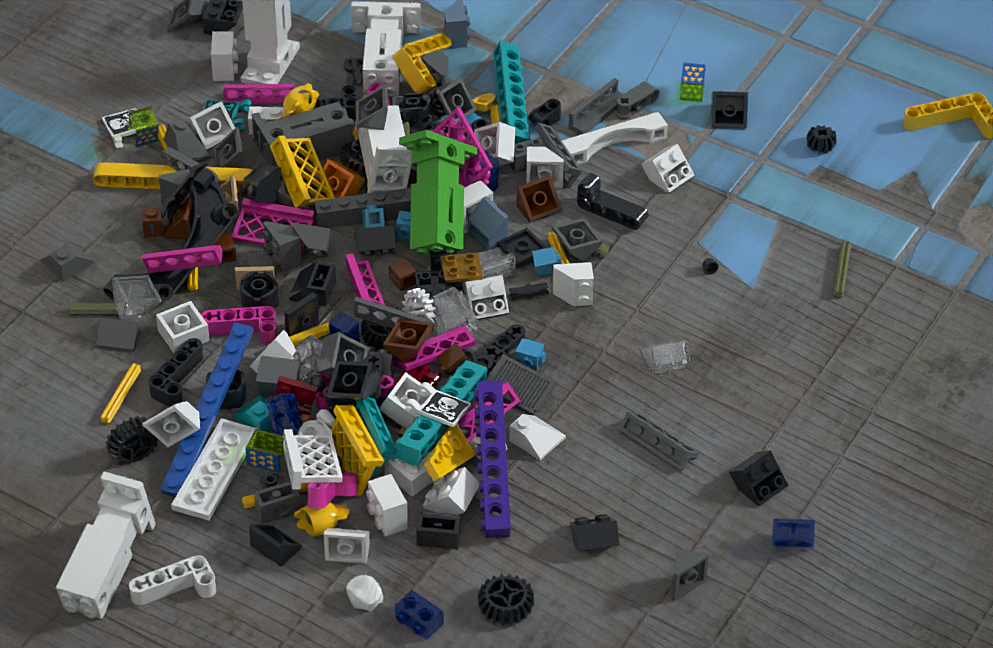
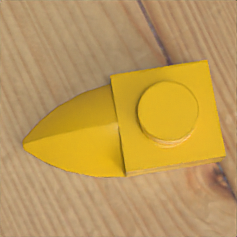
M488 93L473 99L477 108L476 111L480 113L488 111L493 105L495 95L494 93Z

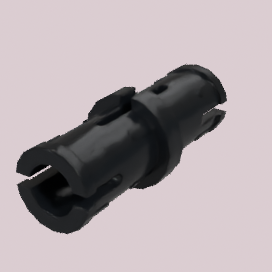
M547 282L534 285L529 283L522 287L509 288V292H511L509 294L510 299L524 297L529 299L532 296L548 294Z

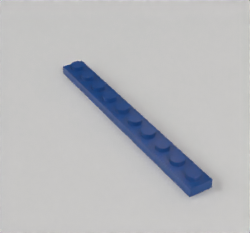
M234 322L196 408L200 417V430L182 439L161 486V493L176 497L196 463L254 332L253 327Z

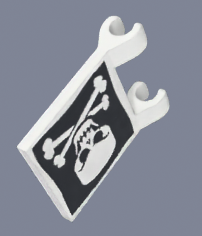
M136 108L102 117V121L111 135L116 149L123 147L122 137L148 129L145 124L128 127L129 112L136 110Z
M424 382L420 385V388L423 389L419 392V395L421 397H428V399L422 406L416 400L408 399L406 404L410 406H407L405 411L409 414L418 413L454 427L471 407V403L435 390L429 383Z

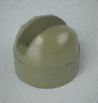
M601 244L593 253L595 256L600 254L599 258H603L607 255L609 247Z

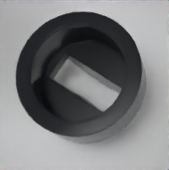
M707 258L703 261L702 267L707 274H714L718 270L719 265L714 259Z
M312 377L310 385L318 387L317 393L322 392L327 381L318 377Z

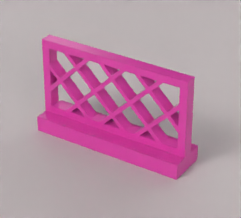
M456 108L434 130L429 131L445 136L443 129L447 126L449 127L447 137L454 139L452 138L453 129L457 128L458 135L457 139L454 140L477 147V155L470 157L475 158L474 168H469L470 158L464 161V167L462 165L459 166V184L465 188L479 181L493 166L461 108ZM456 116L459 117V126L454 125ZM463 130L467 132V141L462 140ZM479 160H482L485 165L482 170H478ZM468 170L473 171L471 181L468 178Z
M244 198L232 239L234 241L263 246L265 244L264 238L257 239L255 235L264 231L263 224L261 223L262 220L269 219L273 223L278 224L285 222L289 223V226H292L293 223L315 226V212ZM248 215L253 216L255 219L245 222L244 217ZM258 223L261 227L254 231H251L249 226ZM245 228L249 232L244 236L238 235L239 231ZM301 241V253H303L305 245Z

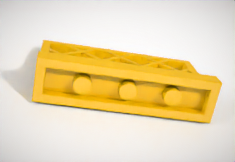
M278 136L269 145L277 165L281 167V175L295 208H302L304 205H315L317 200L335 198L310 138L286 139L285 136ZM305 144L308 152L300 147V145ZM289 145L295 149L294 152L290 150ZM297 151L305 156L304 160L296 155ZM308 159L313 162L314 167L307 163ZM295 161L301 164L300 168L297 166ZM305 167L306 169L311 171V175L304 172L303 168ZM314 174L320 178L321 183L313 178ZM302 177L308 180L307 184L304 183ZM310 183L318 187V190L316 191L309 186ZM322 190L324 193H326L328 198L322 196L320 194V191ZM309 193L314 196V199L310 198Z
M336 405L333 410L336 419L331 428L336 454L343 459L341 466L343 472L357 474L356 496H362L375 467H381L384 459L354 405Z

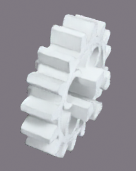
M420 288L407 291V294L404 295L405 301H402L403 305H405L402 311L404 310V312L432 321V318L436 317L433 313L435 307H432L434 301L429 300L430 294H425V289L420 290ZM423 307V309H421V310H417V311L414 310V309Z

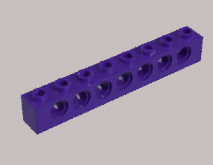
M502 381L478 382V389H474V401H478V407H475V419H479V425H476V437H480V444H477V456H481V462H478V474H482V480L479 481V493H483V499H480V512L484 511V518H481V530H485L486 538L510 537L511 525ZM491 402L493 405L488 406L484 403ZM492 420L494 423L488 424L485 421ZM493 438L495 441L488 442L486 439ZM493 456L496 460H489L487 458ZM490 475H496L497 478H496V479H490L488 476H490ZM495 493L499 496L496 498H492L489 495ZM492 512H497V513H499L500 515L494 517V516H492V515H490V514H491Z

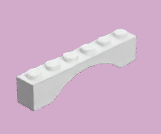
M659 112L568 138L562 140V142L579 165L586 163L598 150L614 143L624 141L652 143L666 139L668 125Z

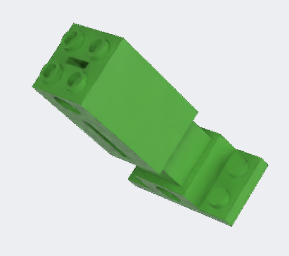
M428 130L399 137V145L412 150V164L417 165V183L411 185L410 250L417 251L420 255H430V251L439 252L445 250L447 253H453L454 250L463 249L464 186L459 184V166L464 165V161L471 156L477 155V147Z

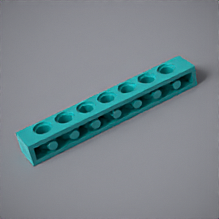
M500 40L493 51L499 119L501 123L515 127V144L530 140L529 124L527 123L528 113L526 112V100L524 97L525 89L523 88L524 78L522 77V65L520 62L521 54L519 53V46Z
M466 360L462 366H458L455 374L449 377L447 384L442 386L439 391L469 403L474 397V389H478V382L486 380L487 367ZM423 415L416 417L412 426L407 427L402 438H398L396 441V458L418 466L442 437L448 425Z

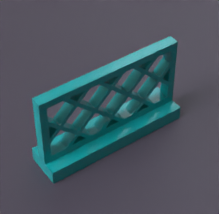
M371 397L365 400L355 399L357 402L355 409L357 413L361 411L360 418L364 425H367V430L384 459L383 465L389 459L394 461V459H397V450L375 399ZM383 465L381 467H375L370 479L383 467Z

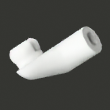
M321 409L316 414L317 419H321L327 426L332 428L335 418L328 410Z

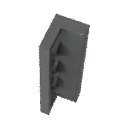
M616 78L612 79L569 113L570 130L578 135L588 133L618 109L617 98L624 94L618 91V80Z
M538 123L535 129L548 149L564 159L563 182L566 187H571L581 174V168L551 126Z
M359 297L354 299V317L392 329L398 319L433 323L432 320Z
M627 412L619 427V430L679 470H684L689 458H697L699 452L638 412Z

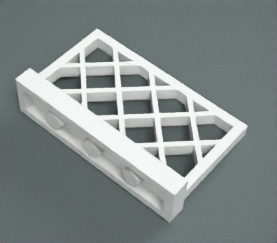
M284 429L283 450L292 489H301V483L342 482V473L332 435H293L292 429Z

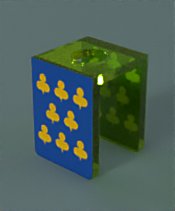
M683 63L680 100L702 102L705 64Z
M151 106L129 112L128 129H135V147L158 141L159 125Z
M255 429L245 448L247 465L280 473V455L284 453V436Z

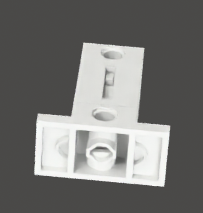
M388 106L384 130L358 128V137L369 185L367 194L407 188L412 165V150L399 145V137L405 136L399 106Z

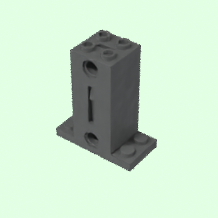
M339 102L266 123L264 118H261L259 113L252 114L254 142L266 163L278 166L269 145L278 136H285L286 139L310 138L319 160L341 154L342 146H345L346 143L350 144V141L355 142L352 130L354 129L353 120L348 118L346 109L342 108ZM301 144L300 147L308 152L306 145ZM289 145L290 150L294 152L295 149ZM297 151L296 155L304 160L305 156ZM295 161L298 167L301 166L300 163Z

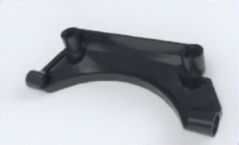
M205 168L190 183L192 221L188 236L181 249L213 246L238 215L237 207L227 202L220 185L214 181V174ZM224 210L229 213V217L225 215ZM195 268L138 275L115 274L103 291L117 303H144L145 305L151 300L155 304L160 305L174 295ZM159 291L164 293V298L159 295Z

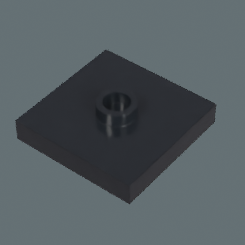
M528 228L497 242V248L517 268L534 261L532 251L547 248Z
M315 293L309 294L284 311L285 331L288 336L306 331L319 323L318 296Z

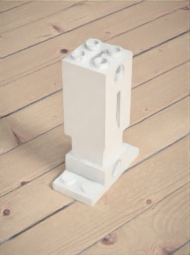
M242 0L245 39L251 41V50L247 55L248 67L241 76V83L278 84L300 48V42L287 39V32L291 28L290 0Z
M352 2V32L366 33L363 61V92L367 94L368 87L373 83L379 82L382 86H387L389 97H399L401 71L394 62L393 55L402 48L404 34H421V3Z
M103 472L101 477L104 491L98 501L100 512L93 525H86L56 586L63 607L67 611L73 613L77 611L89 618H103L132 558L130 546L136 534H143L145 529L153 531L155 526L143 483L108 472Z

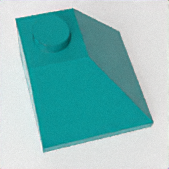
M262 394L233 415V418L239 423L269 432L289 417V413L280 409L279 406L273 405L272 401Z

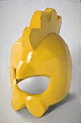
M311 84L294 88L284 99V113L279 119L313 109L319 93L312 90ZM304 90V91H306V92H308V93H302V94H301V93H298V91ZM309 94H310V96H311V98H312V102H311L310 105H309V102H308V100H309Z
M329 503L322 509L309 508L307 505L294 512V516L299 518L296 525L297 528L305 530L310 537L323 535L327 528H334L338 520L346 519L347 515L350 514L347 505ZM306 513L308 514L312 525L308 523Z

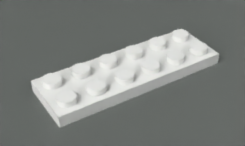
M221 418L171 504L172 510L210 521L246 456L245 448L250 449L256 439L255 429L257 428Z

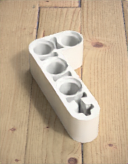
M199 555L136 577L129 583L131 601L136 605L147 604L192 586L195 587L197 593L203 598H210L216 593L215 575L207 560Z

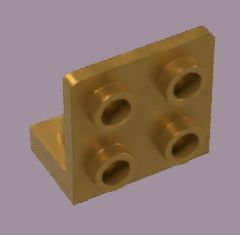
M478 252L440 256L441 270H443L445 283L483 279Z

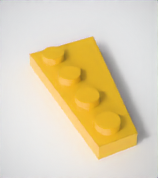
M458 423L454 427H447L424 462L426 471L433 481L443 477L476 455Z

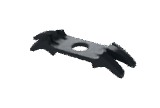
M207 162L190 168V173L174 193L168 198L165 197L161 211L162 219L167 213V219L172 221L174 212L181 208V202L190 193V183L208 165ZM187 186L186 191L181 194L182 189Z

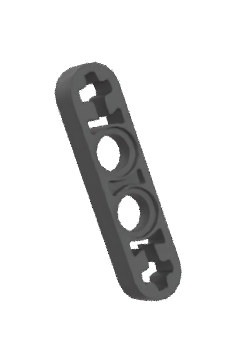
M167 147L160 153L162 161L177 171L190 169L200 164L171 147ZM205 167V169H208L214 174V181L219 183V177L217 176V174L211 169Z

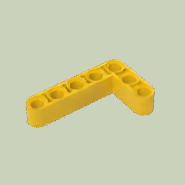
M440 33L405 44L393 55L394 62L415 93H423L424 95L435 86V80L422 62L421 57L436 49H439L441 52L446 50L451 45V40L446 34Z
M977 92L906 108L903 127L913 131L972 118L983 136L993 139V108L983 94Z

